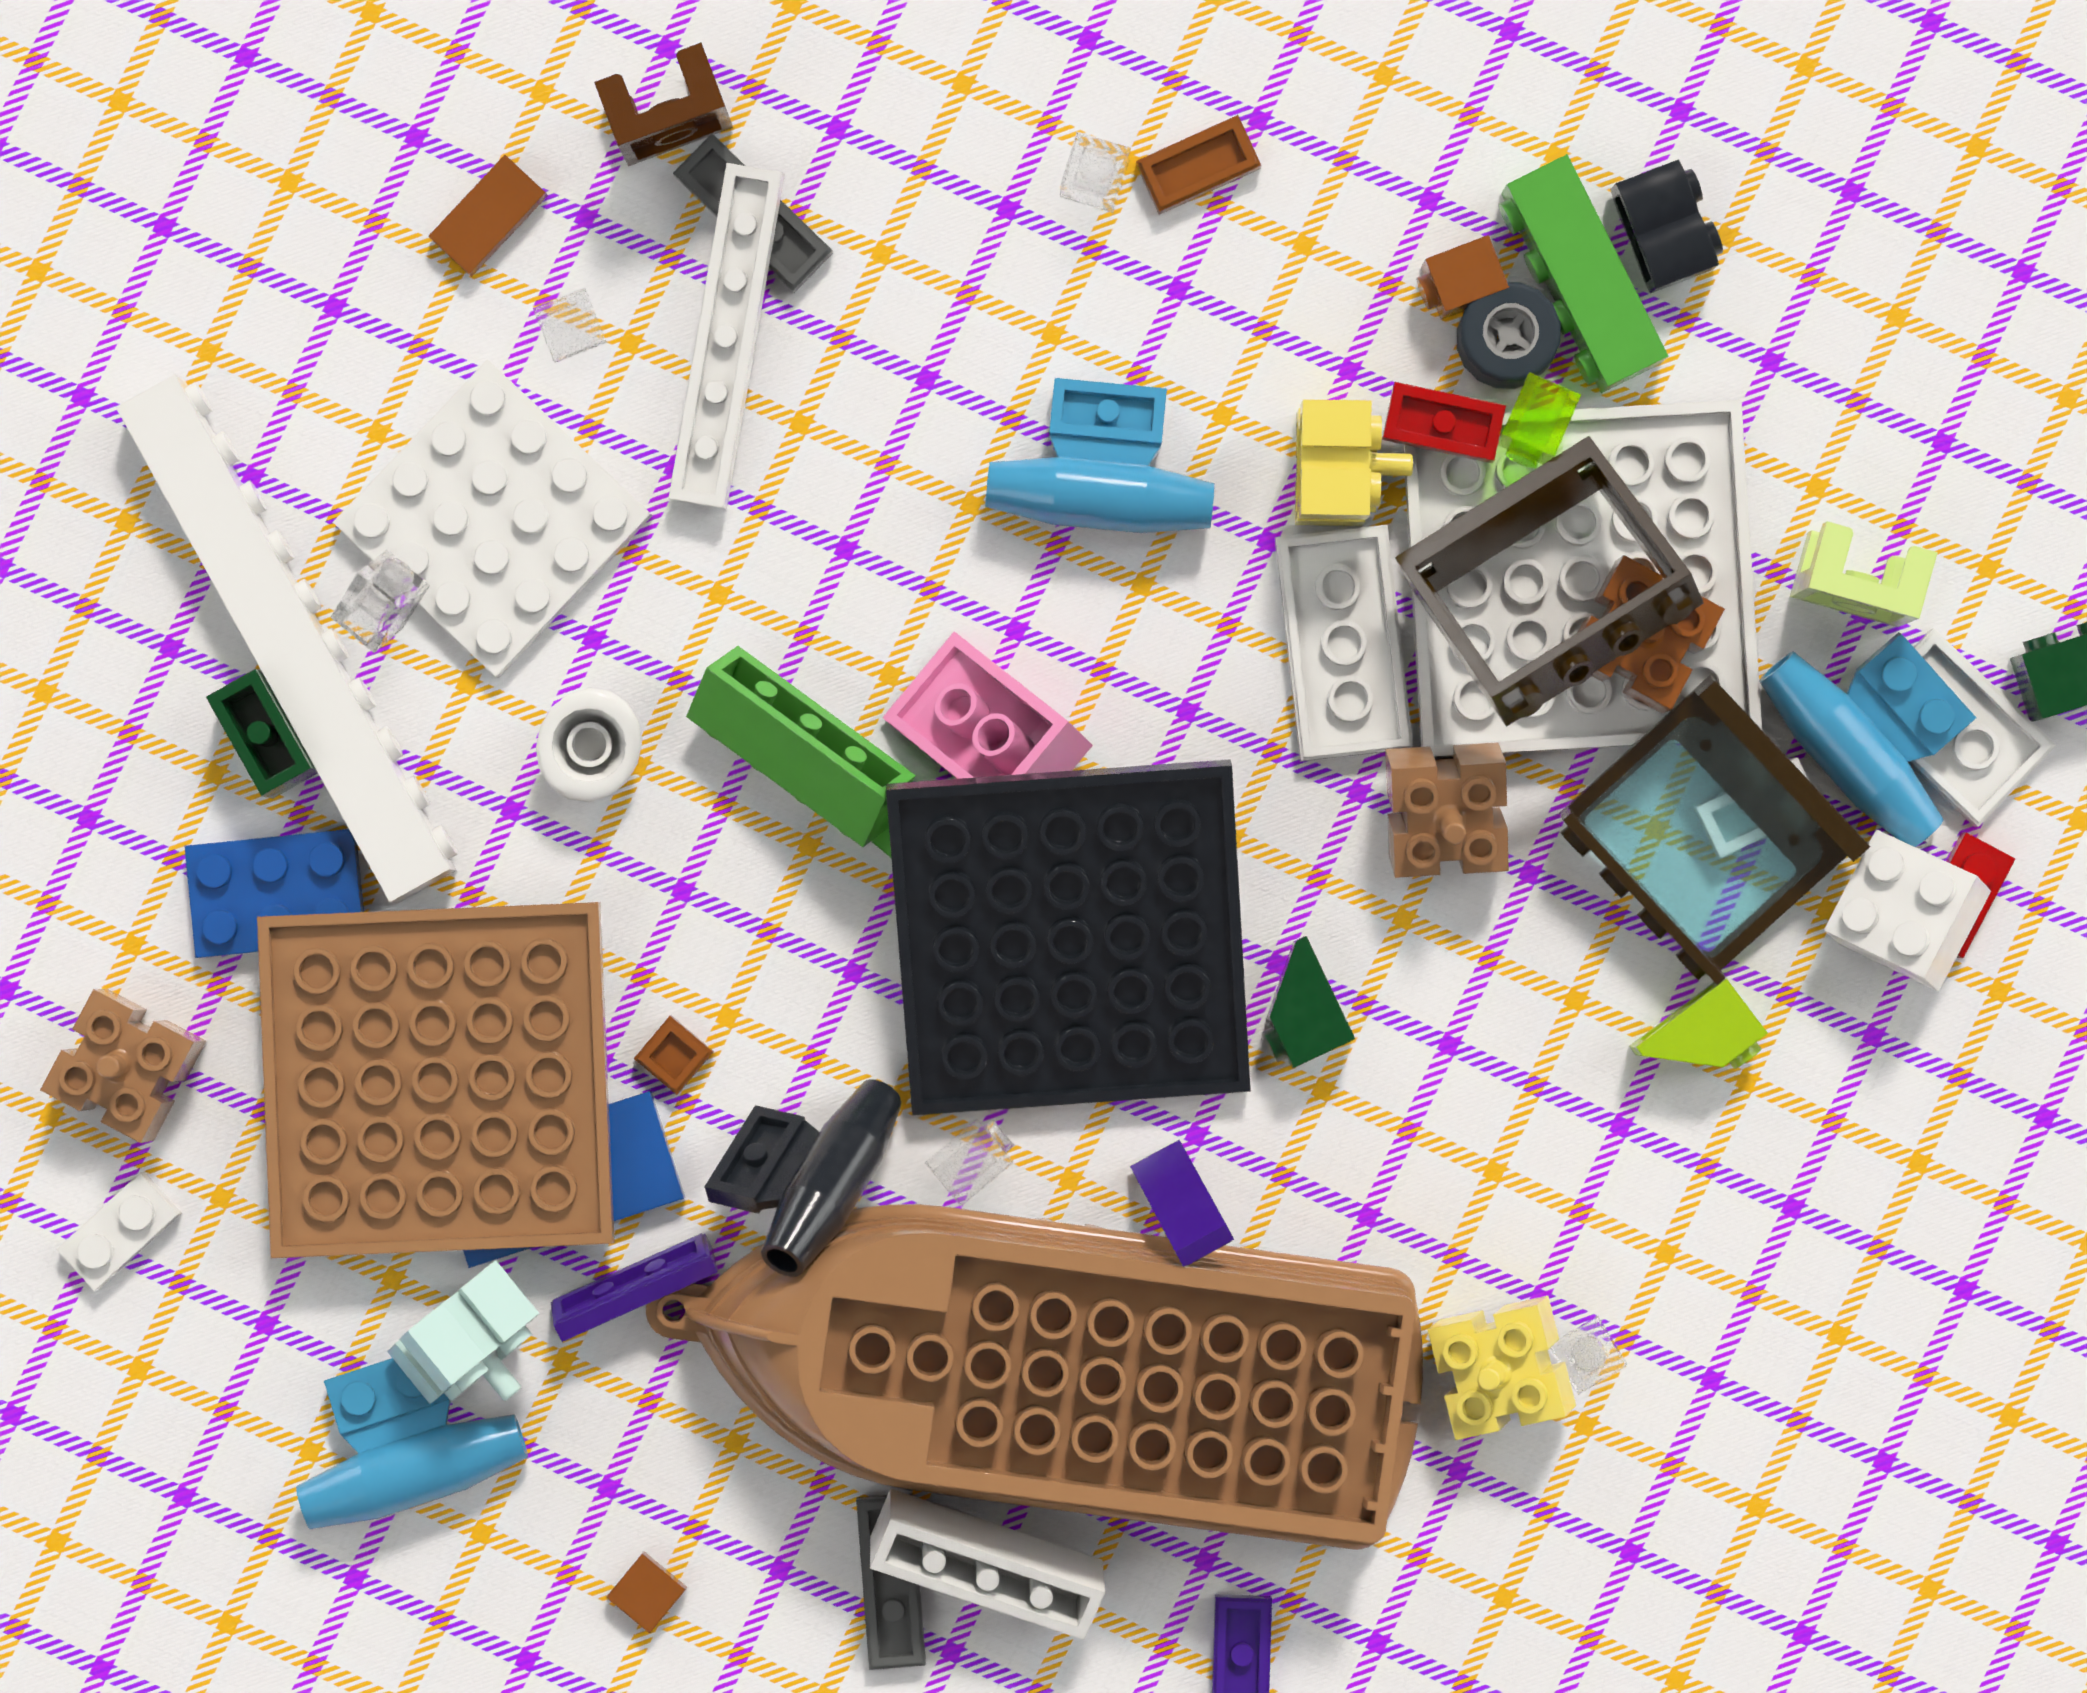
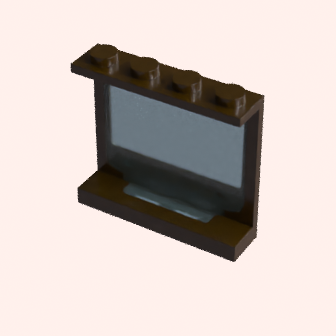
M1711 675L1559 813L1567 825L1560 833L1582 857L1592 851L1606 866L1599 875L1620 898H1623L1630 892L1644 907L1637 915L1659 939L1669 933L1683 948L1675 956L1697 980L1707 974L1717 985L1726 978L1721 970L1848 856L1854 862L1871 847Z

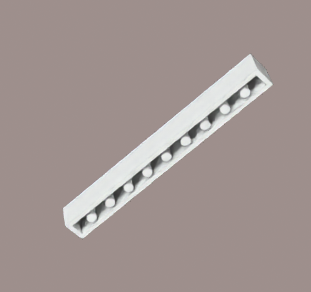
M174 374L118 405L116 409L389 902L399 903L455 872L456 868L450 858L457 855L458 852L450 836L442 825L433 828L423 810L430 805L424 789L414 775L408 779L405 778L396 759L403 756L398 742L387 726L379 730L369 710L376 707V704L369 690L360 677L351 680L341 662L349 657L343 643L333 628L324 632L314 614L315 611L321 609L317 596L306 579L297 582L287 563L293 560L294 556L278 529L271 533L268 531L260 516V513L267 510L266 505L250 480L242 484L232 466L240 461L239 456L223 431L215 435L205 416L213 411L199 385L194 382L188 386L186 381Z

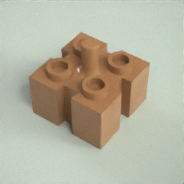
M1499 743L1453 745V759L1435 760L1430 746L1385 749L1386 788L1393 812L1387 814L1388 849L1395 878L1440 875V862L1459 861L1463 874L1509 871L1508 827L1500 809L1501 806H1507L1506 761Z
M93 989L72 1030L84 1036L78 1049H64L60 1051L40 1091L78 1111L93 1110L98 1104L107 1109L101 1123L139 1143L154 1141L175 1100L163 1094L169 1081H186L206 1040L168 1020L153 1021L151 1027L141 1022L147 1009L109 989Z

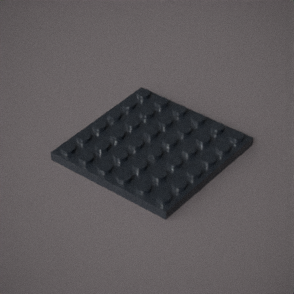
M1231 759L886 784L912 1116L1251 1091Z

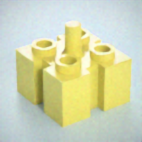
M1302 400L1300 408L1296 413L1295 525L1363 526L1365 520L1370 516V512L1376 513V507H1380L1381 476L1412 475V454L1377 453V450H1381L1382 417L1380 415H1371V400Z
M1549 1296L1504 1305L1493 1314L1495 1322L1486 1323L1484 1311L1480 1310L1440 1319L1427 1329L1438 1374L1449 1371L1453 1372L1456 1386L1444 1398L1455 1441L1500 1431L1511 1420L1510 1414L1518 1412L1521 1426L1566 1417L1576 1407L1566 1363L1561 1362L1551 1365L1548 1350L1559 1340Z

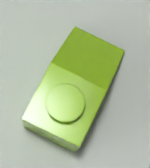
M1724 979L1718 985L1715 982L1710 984L1629 1047L1638 1056L1724 1067L1730 1063L1736 1069L1761 1051L1757 1041L1768 1034V1032L1731 983Z

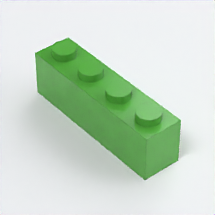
M1568 154L1506 184L1501 193L1504 201L1498 204L1500 213L1512 234L1520 231L1529 249V252L1524 254L1528 270L1538 285L1543 282L1546 283L1555 301L1552 304L1561 322V333L1564 335L1570 332L1580 351L1574 355V359L1585 382L1588 385L1595 382L1600 393H1603L1660 365L1669 356Z
M736 646L706 668L686 715L689 720L706 731L709 736L721 742L748 762L755 770L763 773L794 796L797 801L809 807L835 826L843 835L851 838L862 847L866 846L889 827L886 784L913 782L916 776L740 646Z

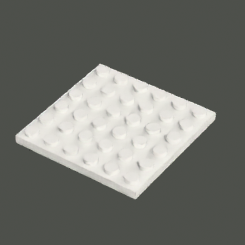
M1742 400L1505 413L1493 463L1403 444V453H1409L1413 456L1412 475L1405 476L1410 548L1587 436H1590L1692 573L1700 595L1725 608L1705 648L1695 654L1687 650L1680 663L1693 670L1673 708L1711 675L1762 730ZM1587 464L1586 466L1579 469L1578 472H1581L1590 465ZM1597 491L1442 588L1437 593L1500 682L1575 635L1582 622L1591 615L1597 619L1602 617L1606 607L1594 600L1614 562L1621 556L1625 555L1657 573L1659 571L1600 491ZM1429 563L1428 565H1426V566H1424L1423 568H1421L1420 570H1418V572L1423 571L1424 569H1426L1427 567L1431 566L1432 564ZM1412 591L1421 747L1430 746L1434 757L1453 756V745L1499 743L1502 753L1633 746L1670 712L1662 714L1622 693L1629 680L1613 672L1611 678L1603 682L1590 676L1584 683L1570 687L1544 703L1534 714L1520 718L1506 727ZM1673 739V740H1669V741L1666 742L1665 744L1680 743V742H1678L1677 740H1674V739Z

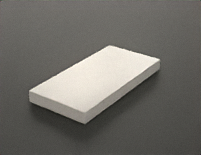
M1388 525L1275 537L1300 762L1385 752V749L1412 748L1413 741Z

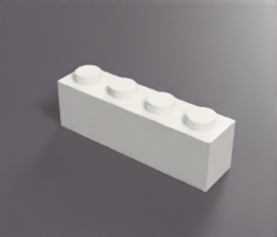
M890 1489L870 1536V1569L1085 1640L1105 1594L1102 1559L894 1489Z

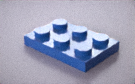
M349 829L184 846L195 958L258 952L257 917L364 912L358 844Z

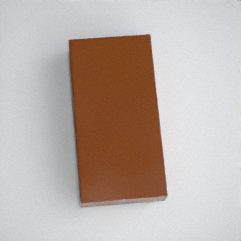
M1239 115L1136 161L1138 171L1159 215L1261 169L1262 166Z
M504 155L428 237L472 277L548 195L511 159Z

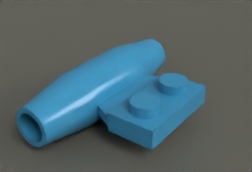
M1055 378L1049 438L1057 457L989 462L985 507L1060 526L1133 533L1210 529L1215 483L1149 466L1162 445L1167 388Z
M1898 632L1856 669L1847 694L1794 651L1780 659L1759 680L1760 684L1794 738L1858 809L1893 837L1913 847L1922 843L1939 828L1944 819L1908 762L1931 755L1934 756L1973 722L1976 716L1901 633Z
M391 1358L324 1380L339 1433L358 1454L297 1485L296 1492L303 1517L309 1529L374 1520L467 1490L528 1458V1453L515 1414L447 1425L451 1402L448 1397L443 1393L434 1402L429 1404L394 1359Z

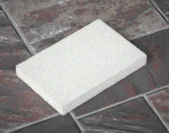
M1933 628L1927 632L1914 648L1976 716V719L1934 756H1927L1909 761L1908 763L1974 827H1979L2056 745Z

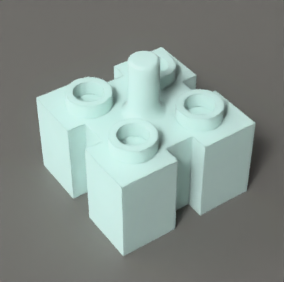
M495 1260L455 1294L410 1328L387 1352L429 1404L434 1402L443 1393L450 1401H453L482 1375L498 1395L506 1401L521 1389V1385L501 1361L532 1335L526 1325L539 1312Z

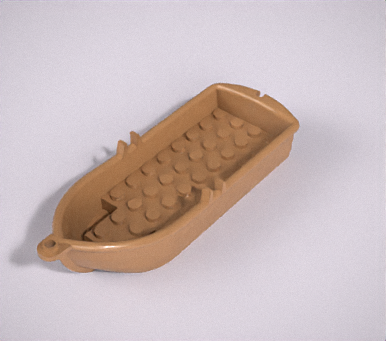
M890 1204L853 1209L842 1229L803 1273L797 1277L784 1276L771 1269L761 1256V1250L764 1245L762 1244L733 1264L710 1286L693 1283L646 1304L647 1321L656 1333L671 1339L701 1342L717 1370L735 1394L778 1435L801 1451L850 1475L908 1490L1360 1550L1377 1543L1385 1535L1387 1520L1406 1477L1418 1428V1423L1401 1421L1403 1402L1421 1404L1423 1346L1415 1288L1411 1279L1405 1273L1389 1267L1224 1245L1183 1267L1167 1237L1105 1229L1091 1224L1082 1226L1053 1222L1052 1219L1047 1218L1031 1219L945 1206ZM670 1300L680 1301L685 1308V1314L679 1319H670L664 1313V1304Z

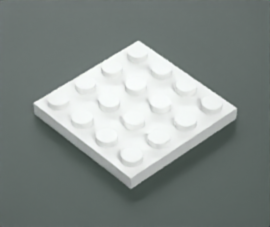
M487 359L332 523L495 677L499 678L653 515Z

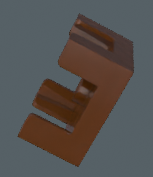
M702 42L681 49L676 54L690 95L681 99L675 98L661 102L646 112L638 113L632 96L629 95L624 79L620 74H614L594 82L616 143L628 166L709 137L711 133L715 135L733 128Z

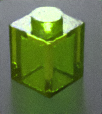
M1529 372L1499 438L1498 446L1507 449L1505 456L1529 468H1537L1538 463L1543 465L1554 458L1581 394Z

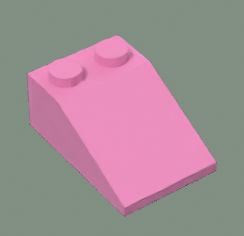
M956 632L951 634L882 717L955 779L1072 771L1093 746L1069 721Z

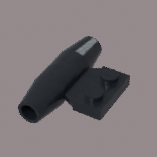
M866 1080L823 1125L820 1132L809 1124L804 1116L755 1105L704 1186L709 1202L757 1214L763 1209L777 1208L762 1247L761 1256L764 1262L779 1274L789 1277L801 1275L842 1229L880 1165L901 1108L902 1101L899 1094L890 1085L882 1081Z

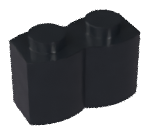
M1679 159L1615 183L1610 189L1619 218L1630 240L1636 262L1650 294L1709 272L1719 265L1717 255L1723 253L1719 233L1712 221L1704 223L1697 207V202L1703 200L1700 183L1692 169L1684 171Z

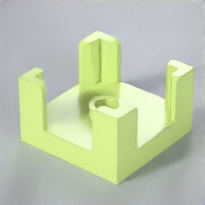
M1826 521L1822 524L1820 532L1811 530L1807 533L1790 597L1895 627H1900L1920 618L1938 552L1912 546L1908 549L1906 558L1899 556L1889 557L1881 584H1879V578L1870 574L1853 570H1846V573H1843L1853 537V530L1851 528Z

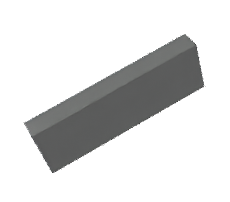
M711 133L673 172V175L717 217L726 163L745 165ZM780 200L769 269L795 293L833 254V250Z
M888 1495L857 1497L856 1499L869 1670L926 1665L920 1585L870 1569V1536Z

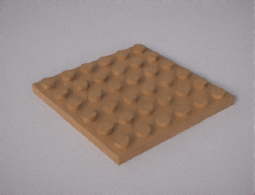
M601 902L257 917L271 1258L613 1244L615 1242Z

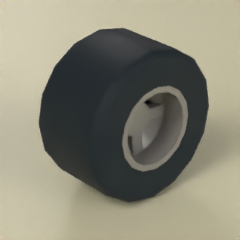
M1507 282L1509 288L1470 302L1467 305L1457 327V351L1463 366L1478 381L1494 388L1516 389L1534 382L1549 367L1561 342V322L1554 305L1538 289L1521 282Z

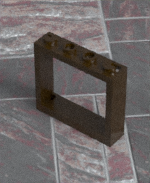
M1587 436L1395 557L1410 588L1506 727L1520 718L1534 714L1544 703L1566 689L1584 683L1598 669L1619 656L1632 653L1643 641L1667 626L1683 621L1694 609L1704 604L1692 573L1590 436ZM1587 464L1590 465L1581 472H1578L1579 469L1586 466ZM1600 491L1664 579L1499 682L1437 592L1592 494ZM1429 563L1432 564L1431 566L1427 567V568L1424 569L1423 571L1418 572V570H1420V569L1423 568L1424 566L1428 565Z

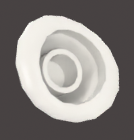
M587 688L567 694L551 707L540 726L536 744L538 766L548 785L570 800L592 802L611 796L627 783L638 764L642 745L639 721L628 703L610 691Z

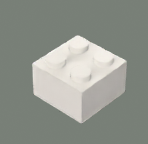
M1876 829L1869 842L1871 847L1864 852L1824 931L1838 944L1939 992L1991 890L1978 876Z

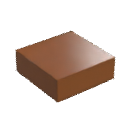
M670 1015L634 1057V1060L678 1095L714 1051Z
M643 1551L606 1598L648 1633H651L683 1594L687 1586Z

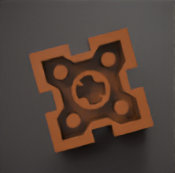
M1623 555L1614 562L1594 601L1606 607L1602 615L1604 617L1663 580L1661 574ZM1702 597L1704 604L1694 609L1683 621L1667 626L1643 641L1632 653L1619 656L1595 671L1591 676L1603 682L1611 678L1613 672L1629 680L1622 693L1662 714L1672 710L1693 670L1680 663L1687 650L1695 654L1705 648L1725 608ZM1591 615L1582 622L1578 632L1599 619Z

